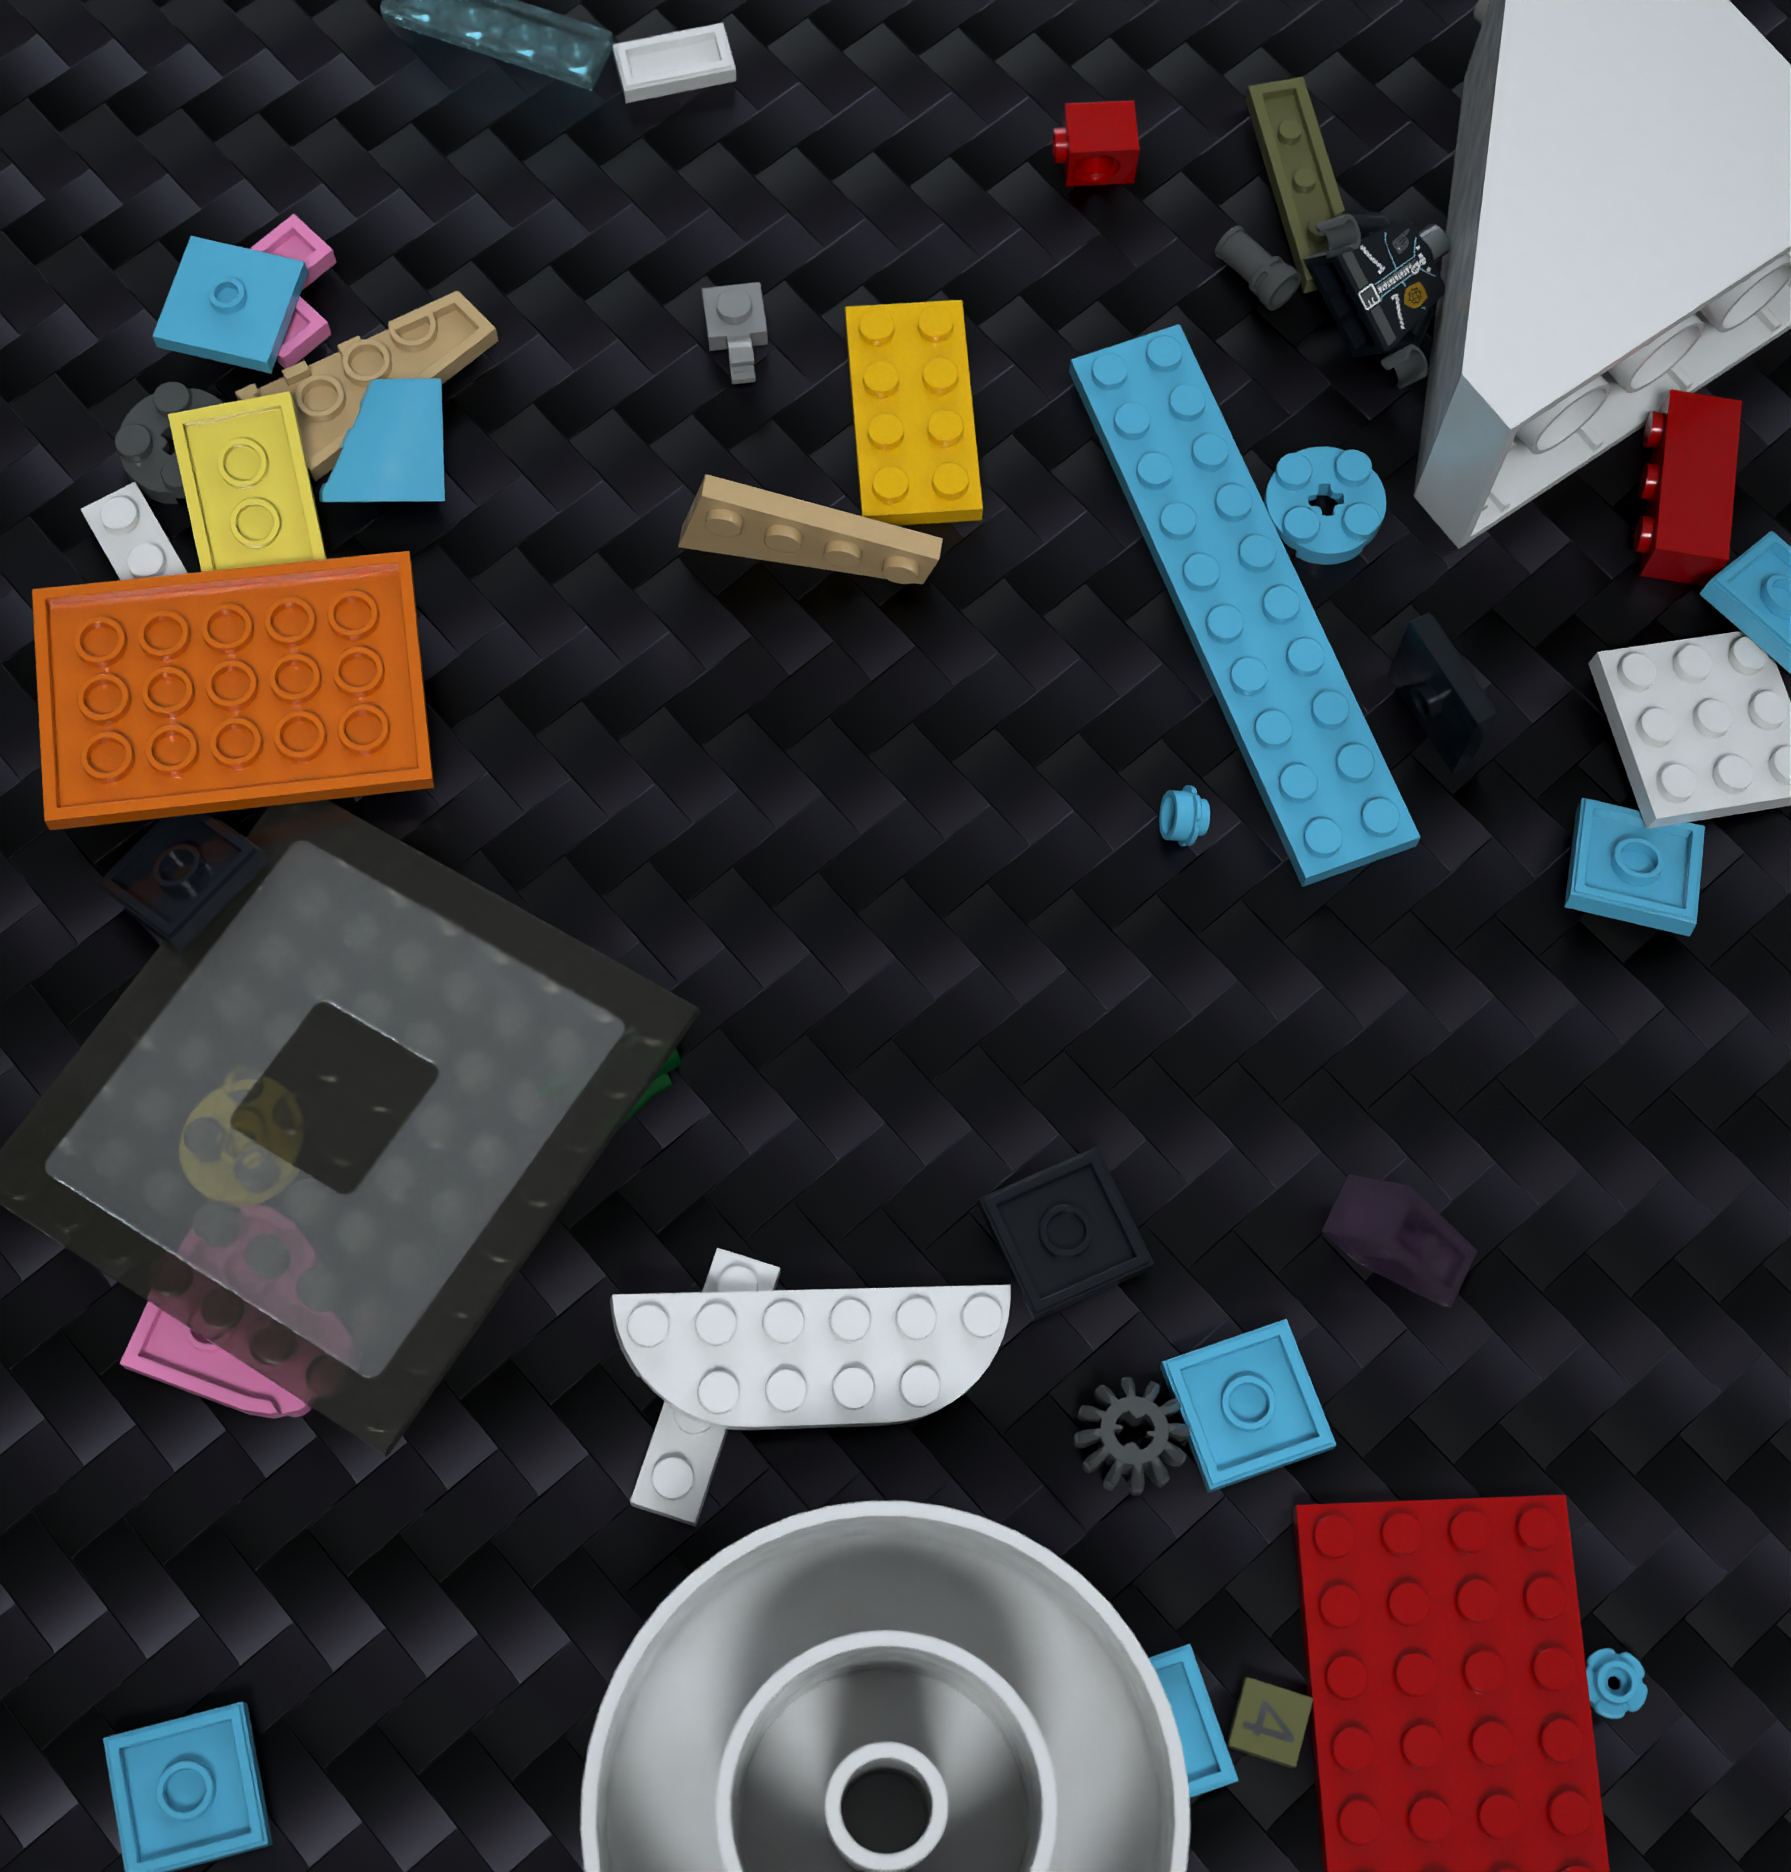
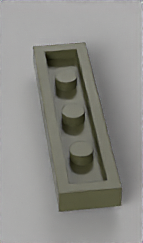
M1304 77L1248 86L1245 101L1296 270L1302 275L1300 284L1303 293L1319 291L1303 259L1329 247L1325 232H1318L1316 224L1334 218L1345 209Z

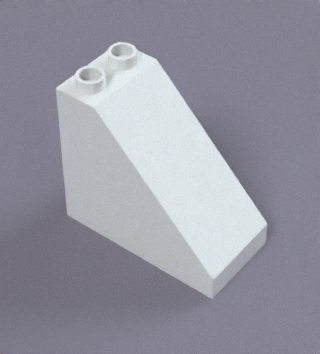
M1479 0L1475 6L1473 17L1482 27L1464 79L1446 227L1450 251L1442 259L1441 278L1445 284L1444 295L1437 301L1414 498L1458 549L1645 426L1650 411L1659 412L1670 389L1694 393L1791 329V64L1730 0Z

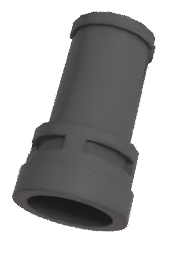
M1235 226L1226 232L1215 248V255L1219 259L1224 260L1249 283L1248 289L1270 311L1276 310L1286 303L1300 285L1302 275L1293 266L1285 263L1279 256L1272 257L1241 226Z

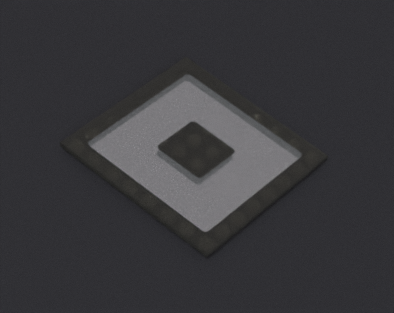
M328 800L270 806L245 837L261 848L270 862L181 953L165 941L161 944L0 1149V1206L388 1457L697 1019L700 1011L695 1005Z

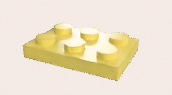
M290 391L168 414L201 572L327 559L293 396Z

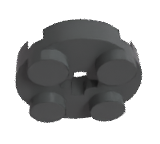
M167 382L160 385L154 394L147 396L130 410L115 436V446L129 480L132 483L136 482L142 494L164 504H178L176 498L186 499L176 451L172 455L167 454L170 448L168 443L173 440L168 414L224 404L220 399L203 390L186 388L185 385L179 382Z

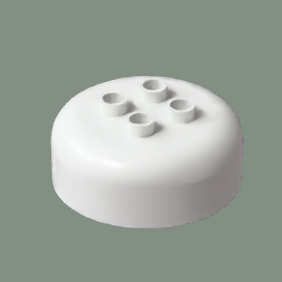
M864 1501L827 1506L790 1516L761 1528L720 1551L690 1574L660 1604L636 1635L617 1667L605 1694L588 1747L581 1804V1838L585 1872H1186L1190 1806L1183 1747L1171 1706L1160 1680L1133 1632L1112 1605L1080 1573L1054 1553L1010 1528L981 1516L944 1506L908 1501Z

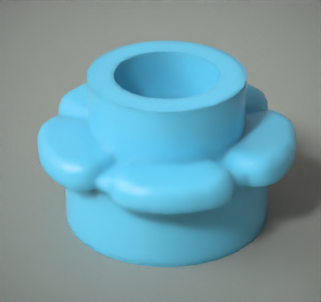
M1186 785L1182 791L1168 790L1160 806L1159 826L1161 835L1165 840L1178 841L1180 846L1193 845L1197 837L1204 836L1208 830L1210 823L1209 803L1206 799H1201L1197 795V790L1192 785Z
M1605 1648L1597 1650L1587 1658L1586 1672L1590 1706L1594 1708L1596 1713L1605 1718L1619 1719L1624 1717L1625 1712H1635L1642 1707L1648 1693L1647 1686L1642 1681L1645 1671L1641 1663L1633 1655L1627 1652L1616 1654L1613 1649ZM1611 1676L1616 1677L1620 1682L1617 1690H1613L1608 1686V1679Z

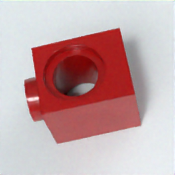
M1134 100L1065 103L1062 128H1053L1052 152L1054 164L1064 163L1066 186L1134 183L1140 151Z

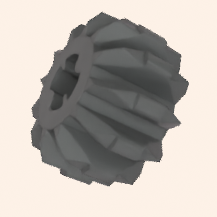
M1123 1377L1119 1385V1400L1109 1388L1101 1385L1094 1393L1096 1403L1100 1409L1082 1405L1078 1412V1419L1092 1429L1077 1432L1073 1438L1074 1446L1081 1449L1096 1448V1451L1084 1460L1082 1468L1086 1473H1091L1105 1464L1110 1470L1104 1478L1103 1487L1109 1491L1115 1488L1122 1474L1127 1475L1128 1489L1131 1495H1140L1144 1490V1472L1155 1485L1163 1487L1170 1479L1163 1463L1180 1467L1186 1459V1454L1172 1443L1187 1439L1190 1435L1189 1426L1182 1423L1167 1422L1179 1411L1181 1404L1177 1399H1172L1159 1408L1154 1403L1160 1390V1385L1156 1382L1151 1381L1146 1387L1143 1396L1138 1397L1135 1393L1133 1379L1131 1377ZM1124 1423L1130 1430L1141 1426L1146 1434L1140 1445L1145 1448L1140 1450L1133 1442L1122 1446L1117 1441V1438L1123 1427L1118 1424Z

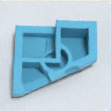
M441 378L370 380L359 403L360 411L353 426L347 429L339 447L342 451L327 483H323L321 486L319 502L445 501Z

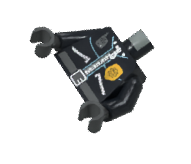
M1344 210L1332 219L1317 223V231L1325 232L1329 247L1309 255L1303 261L1353 358L1387 353L1389 351V355L1381 360V365L1385 370L1392 368L1396 370L1398 375L1397 386L1400 390L1425 378L1428 375V363L1423 352L1420 350V345L1433 315L1432 306L1444 295L1445 284L1434 263L1450 251V242L1445 232L1435 224H1429L1418 232L1414 222L1408 218L1390 222L1382 212Z

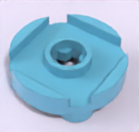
M1327 446L1311 447L1282 457L1268 483L1263 501L1280 539L1287 546L1297 550L1295 556L1306 562L1322 565L1346 562L1360 554L1364 546L1375 538L1386 511L1385 490L1379 476L1372 470V463L1368 456L1359 450L1351 449L1345 451ZM1317 495H1326L1334 499L1338 505L1334 506L1332 515L1326 516L1322 515L1320 507L1310 506L1309 501L1315 500Z

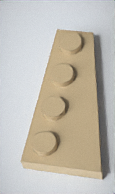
M458 290L389 321V329L368 339L361 340L358 335L337 345L339 352L307 366L304 360L282 370L284 377L257 389L255 383L244 387L235 392L239 401L287 391L291 392L309 476L316 482L334 468L342 451L339 447L347 429L353 426L360 411L359 403L370 380L441 378V384H443L499 341L496 328Z
M705 474L683 523L678 547L883 578L899 584H924L939 561L943 538Z

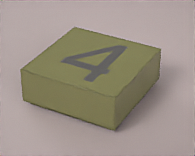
M1245 1677L1226 1743L1227 1748L1289 1768H1295L1313 1698Z

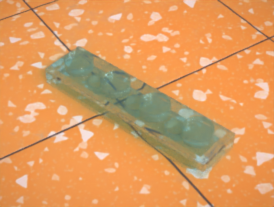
M383 0L380 5L384 21L589 90L593 89L614 44L611 31L518 0Z

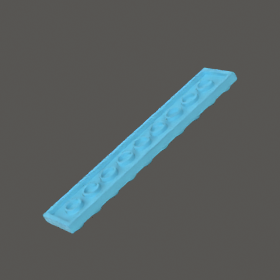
M1180 324L1071 359L1069 373L1301 886H1307L1416 847L1421 838Z

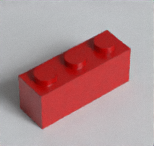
M1670 389L1659 412L1650 411L1645 425L1643 445L1645 447H1652L1650 463H1645L1638 488L1639 499L1647 500L1645 516H1640L1633 540V551L1642 553L1640 576L1706 586L1713 577L1723 570L1729 561L1742 408L1741 400Z

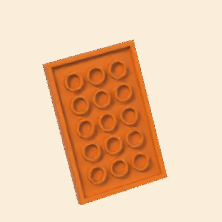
M410 551L32 589L44 821L49 830L434 788Z

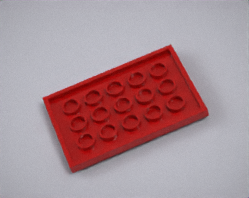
M1566 1495L1296 1505L1292 1509L1307 1690L1308 1697L1313 1698L1310 1710V1725L1323 1872H1610Z

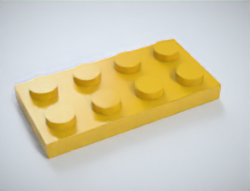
M962 300L845 307L861 516L896 526L982 520L983 505Z

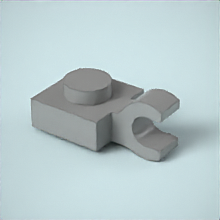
M760 282L702 288L710 351L727 349L732 384L756 382L752 346L768 345L767 325Z

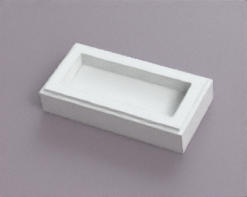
M723 23L612 45L614 60L626 103L736 81V68Z

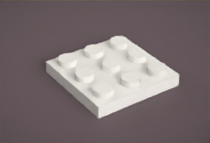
M1742 631L1600 651L1590 660L1588 664L1646 829L1791 806V701L1776 661Z

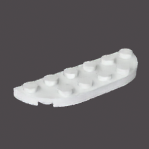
M1011 1285L614 1294L610 1298L615 1334L632 1370L637 1377H641L653 1392L670 1404V1408L692 1420L730 1430L885 1426L902 1424L931 1415L955 1401L979 1380L995 1357L1004 1337L1009 1318Z

